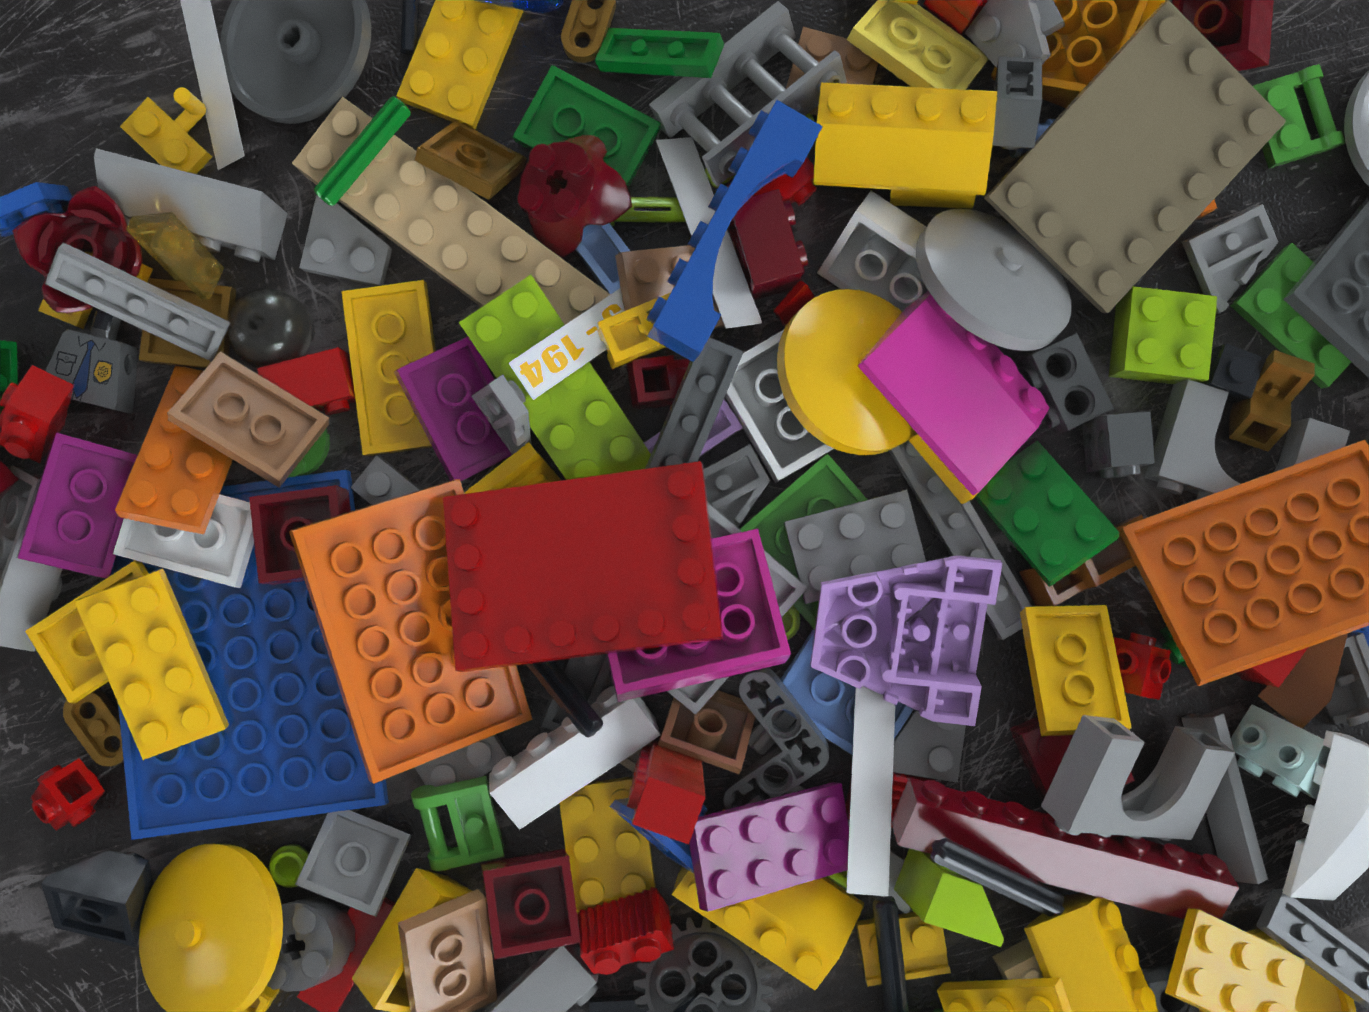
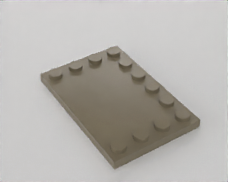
M1167 0L1161 3L1035 141L1034 148H1029L984 199L1101 313H1109L1285 124L1286 120L1193 24Z

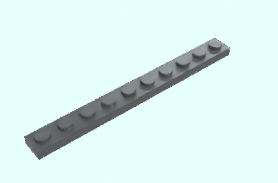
M709 337L700 355L694 362L690 361L645 469L698 462L744 351ZM607 654L566 659L562 671L586 701L592 705L597 701L610 667ZM550 696L540 721L541 727L554 731L562 725L567 715L552 696Z

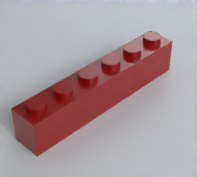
M659 737L653 740L651 746L645 745L641 748L635 765L627 807L634 809L632 824L689 845L706 797L702 761L659 746Z

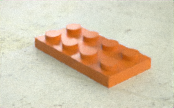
M175 365L115 508L120 518L205 534L233 459L168 421L167 412L201 375L202 370Z

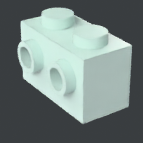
M1251 704L1231 737L1235 755L1239 757L1237 761L1238 766L1259 778L1263 772L1275 778L1272 782L1273 785L1296 798L1300 792H1303L1317 800L1320 785L1312 782L1316 766L1318 764L1326 765L1330 748L1322 745L1324 739Z

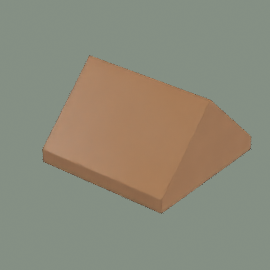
M719 690L714 693L697 714H694L673 697L659 736L658 745L740 774L755 716L741 698Z

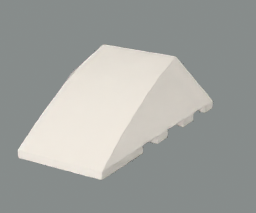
M1326 730L1322 745L1330 748L1326 765L1318 764L1316 766L1312 781L1320 785L1315 805L1310 804L1305 807L1302 821L1309 825L1306 838L1296 841L1282 892L1292 898L1334 901L1369 868V744L1350 735Z

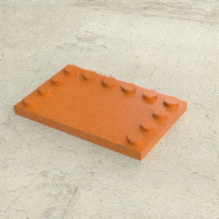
M1365 440L1133 522L1121 528L1120 535L1198 686L1369 626V445Z
M454 479L289 531L368 779L373 784L533 720L516 665L466 672L455 671L443 497L464 494L460 479Z

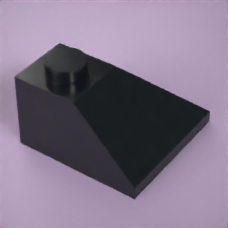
M107 850L45 877L41 886L55 928L136 947L139 941V930L144 905L153 885L149 860L134 852L122 854Z

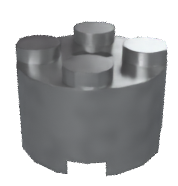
M324 896L307 897L281 905L283 912L281 950L275 970L267 986L273 990L281 989L286 992L304 991L340 974L343 971V966L347 963L350 952L354 951L356 945L355 928L345 909L340 910Z

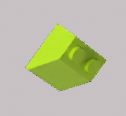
M909 848L894 890L925 923L1001 947L1004 937L983 886L935 863L931 858V854Z

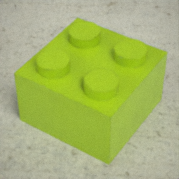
M1133 286L1116 304L1109 377L1176 384L1187 379L1199 383L1209 380L1217 296Z

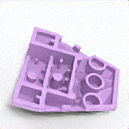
M956 555L821 582L810 662L811 667L859 689L864 686L882 694L884 700L897 705L899 702L919 711L921 717L930 721L975 726L982 688L976 676L987 604H996L1002 569L1001 560Z

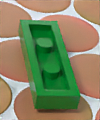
M608 28L595 62L601 72L711 78L723 50L724 42L720 33Z

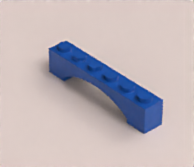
M776 100L769 114L762 110L760 111L748 133L755 137L749 151L740 147L728 169L736 174L730 186L727 187L720 184L708 206L715 211L709 224L700 220L688 242V245L695 248L689 261L686 262L680 258L667 281L674 285L672 292L667 300L659 296L646 320L654 325L647 337L692 362L696 360L722 315L715 311L713 307V277L719 248L731 220L749 198L766 184L784 174L792 178L806 159L823 126Z

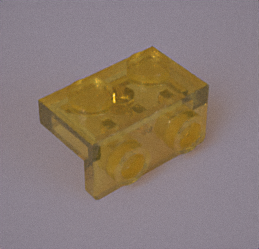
M173 212L132 216L126 230L176 281L185 282L200 299H210L224 267Z

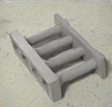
M779 1L724 44L711 78L682 77L649 104L655 119L661 122L662 132L669 139L684 129L707 151L702 156V159L712 182L716 186H719L728 177L735 175L728 169L740 147L749 151L755 140V137L748 133L760 111L753 115L729 92L746 77L751 79L772 99L771 102L761 109L762 111L769 114L776 100L804 116L819 105L821 82L844 84L847 82L841 56L837 51L834 50L822 61L818 62L794 41L796 35L789 11ZM779 51L805 73L787 89L761 66ZM714 103L720 106L740 126L722 141L697 119L701 113Z

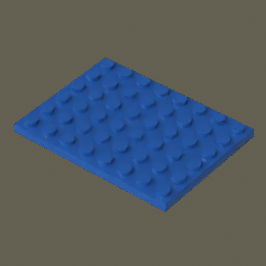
M349 470L290 477L284 481L280 488L269 481H259L223 486L220 495L250 502L249 497L337 485L349 490L351 511H355L353 489L351 488V471ZM254 545L241 588L163 568L229 726L220 732L143 760L118 704L131 840L388 804L386 779L375 784L371 783L368 779L305 581L277 585L259 584ZM116 555L110 576L134 560ZM142 562L148 573L162 569V567Z

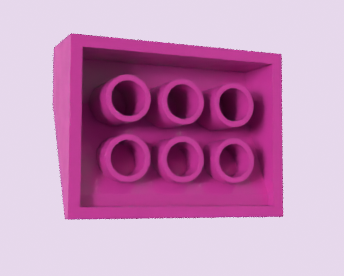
M929 291L904 309L858 365L860 370L972 495L980 492L1037 430L1050 408L1045 402L1042 393L1027 382L1010 357L1004 355L995 344L983 340L958 324L941 308Z
M758 529L712 539L723 639L607 654L617 702L786 663L791 655Z

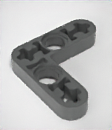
M769 667L742 673L739 694L743 702L777 743L778 747L730 779L725 787L723 797L726 810L785 795L822 770L829 759L827 739L775 672ZM752 679H755L758 683L764 680L767 681L766 694L772 700V703L766 709L763 708L766 707L767 699L759 690L750 691ZM781 709H786L794 713L797 720L789 728H780L774 724L772 720L773 714ZM801 731L802 740L809 748L818 746L817 757L813 758L810 754L802 756V743L797 738ZM779 765L786 769L788 776L783 782L773 783L766 779L764 771L769 766ZM754 778H756L759 787L750 793L749 803H746L743 799L736 802V791L739 790L742 794L748 793L754 788Z

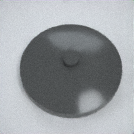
M232 0L223 22L220 47L231 91L248 109L279 123H303L326 114L336 106L342 96L345 98L349 94L364 69L371 42L369 8L366 0Z

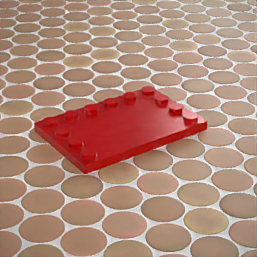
M701 461L443 497L455 671L466 672L723 639L704 469Z

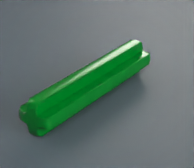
M390 97L315 186V194L326 204L334 206L408 119L411 113L409 108L398 98Z

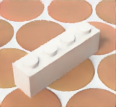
M611 686L598 696L595 703L590 705L603 720L602 728L595 735L589 738L585 737L578 731L571 720L566 717L560 727L549 734L541 733L529 742L525 750L513 758L512 756L503 758L493 767L491 773H489V793L519 830L660 736L656 718L641 697L617 702L614 686Z

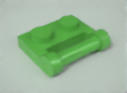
M1320 64L1253 85L1262 97L1286 120L1285 124L1262 147L1269 169L1337 148L1346 143L1342 131L1336 130L1320 81L1324 77ZM1303 87L1320 138L1310 139L1294 89Z
M487 776L437 787L423 785L412 791L414 808L420 811L430 847L428 860L432 870L443 871L505 856L504 844L492 796L489 793ZM447 805L458 847L451 848L446 845L436 807Z

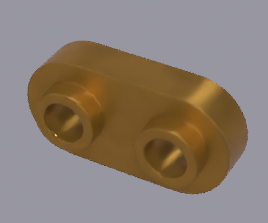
M572 0L561 33L563 49L570 59L579 63H587L596 58L608 28H610L616 9V0H599L603 3L599 9H591L589 7V4L594 0ZM581 38L590 40V44L584 48L578 47L576 42Z
M95 690L78 702L69 703L66 700L63 707L64 720L90 757L102 766H114L124 762L119 712L107 695L100 690ZM89 702L96 708V713L93 717L87 712ZM113 736L120 740L118 750L114 749L111 745V738Z

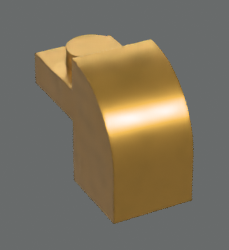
M1273 350L1265 360L1252 398L1233 403L1230 413L1229 438L1269 451L1291 427V402L1315 376V363Z

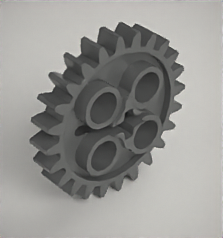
M690 917L687 918L686 930L682 932L672 923L671 930L673 933L672 943L674 950L662 953L658 959L651 961L650 964H637L638 972L646 976V979L634 981V989L645 993V995L634 1001L636 1008L648 1009L647 1012H674L695 996L696 982L699 981L702 985H706L726 962H731L732 967L712 982L711 995L708 997L705 993H700L690 1003L685 1012L702 1010L707 1012H770L771 1007L761 1001V999L772 997L773 988L761 985V983L771 978V970L758 969V966L764 962L765 957L759 953L752 955L750 953L752 948L741 943L737 938L726 933L719 926L716 929L710 928V921L705 917L701 928H695ZM700 949H708L717 958L712 965L702 967L694 962L693 956ZM669 978H677L684 983L685 989L680 995L669 997L661 990L663 983ZM729 981H737L744 986L746 993L738 1000H730L722 993V987Z

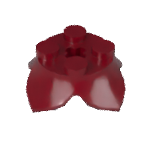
M582 135L569 138L563 142H553L550 145H536L530 152L529 161L521 176L518 203L527 214L538 241L561 258L567 256L578 247L582 241L585 226L606 225L614 222L632 207L626 182L616 170L604 162L603 158L607 153L606 146L594 135Z
M96 186L78 191L69 200L68 209L65 213L45 212L37 214L12 230L22 258L30 267L40 272L45 278L41 288L43 299L51 309L58 313L80 312L93 307L45 284L57 249L62 243H66L84 253L93 252V257L135 277L138 276L141 268V246L138 240L131 235L122 210L106 192Z

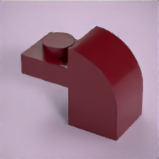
M674 355L631 360L626 367L632 407L635 409L666 407L672 404L690 360H674Z

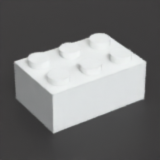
M784 330L743 353L725 395L728 404L743 426L745 433L775 483L834 449L818 440L801 425L784 398L777 371L778 346Z

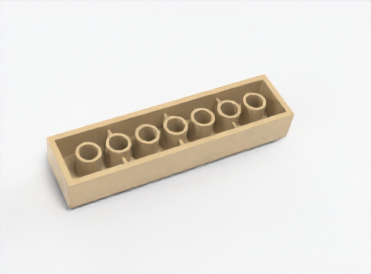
M342 96L292 164L306 178L317 185L373 118ZM396 135L392 136L339 200L341 204L480 307H483L529 275L533 276L565 325L610 295L469 189L414 161L416 150Z

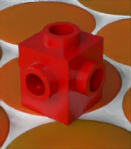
M1131 633L1129 640L1113 637L1124 692L1160 700L1163 684L1168 680L1171 672V662L1169 660L1171 651L1155 647L1157 639L1149 636Z
M78 758L64 768L61 765H57L37 779L39 786L30 799L33 801L32 808L36 816L43 823H50L55 831L68 823L76 827L96 812L93 806L105 790L100 785L96 775Z

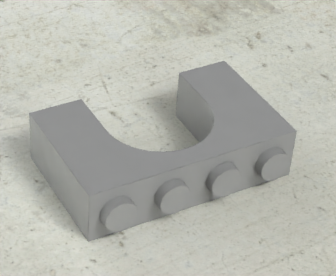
M1190 379L1173 384L1154 445L1155 463L1148 465L1144 478L1158 482L1156 488L1168 493L1181 495L1184 490L1197 494L1196 500L1240 484L1225 473L1215 453V436L1229 392ZM1312 418L1291 422V427L1288 430L1282 453L1274 472L1345 447L1350 431Z
M1083 715L1041 807L1055 819L1054 823L1059 829L1071 835L1092 833L1103 837L1123 835L1134 839L1153 837L1164 841H1171V839L1192 840L1235 752L1203 729L1175 726L1150 776L1140 786L1122 795L1126 780L1145 742L1114 718Z

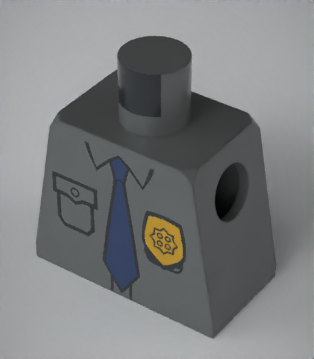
M95 311L90 334L69 329L62 333L46 372L74 384L72 400L132 414L138 350L133 346L116 341L121 319L107 313Z

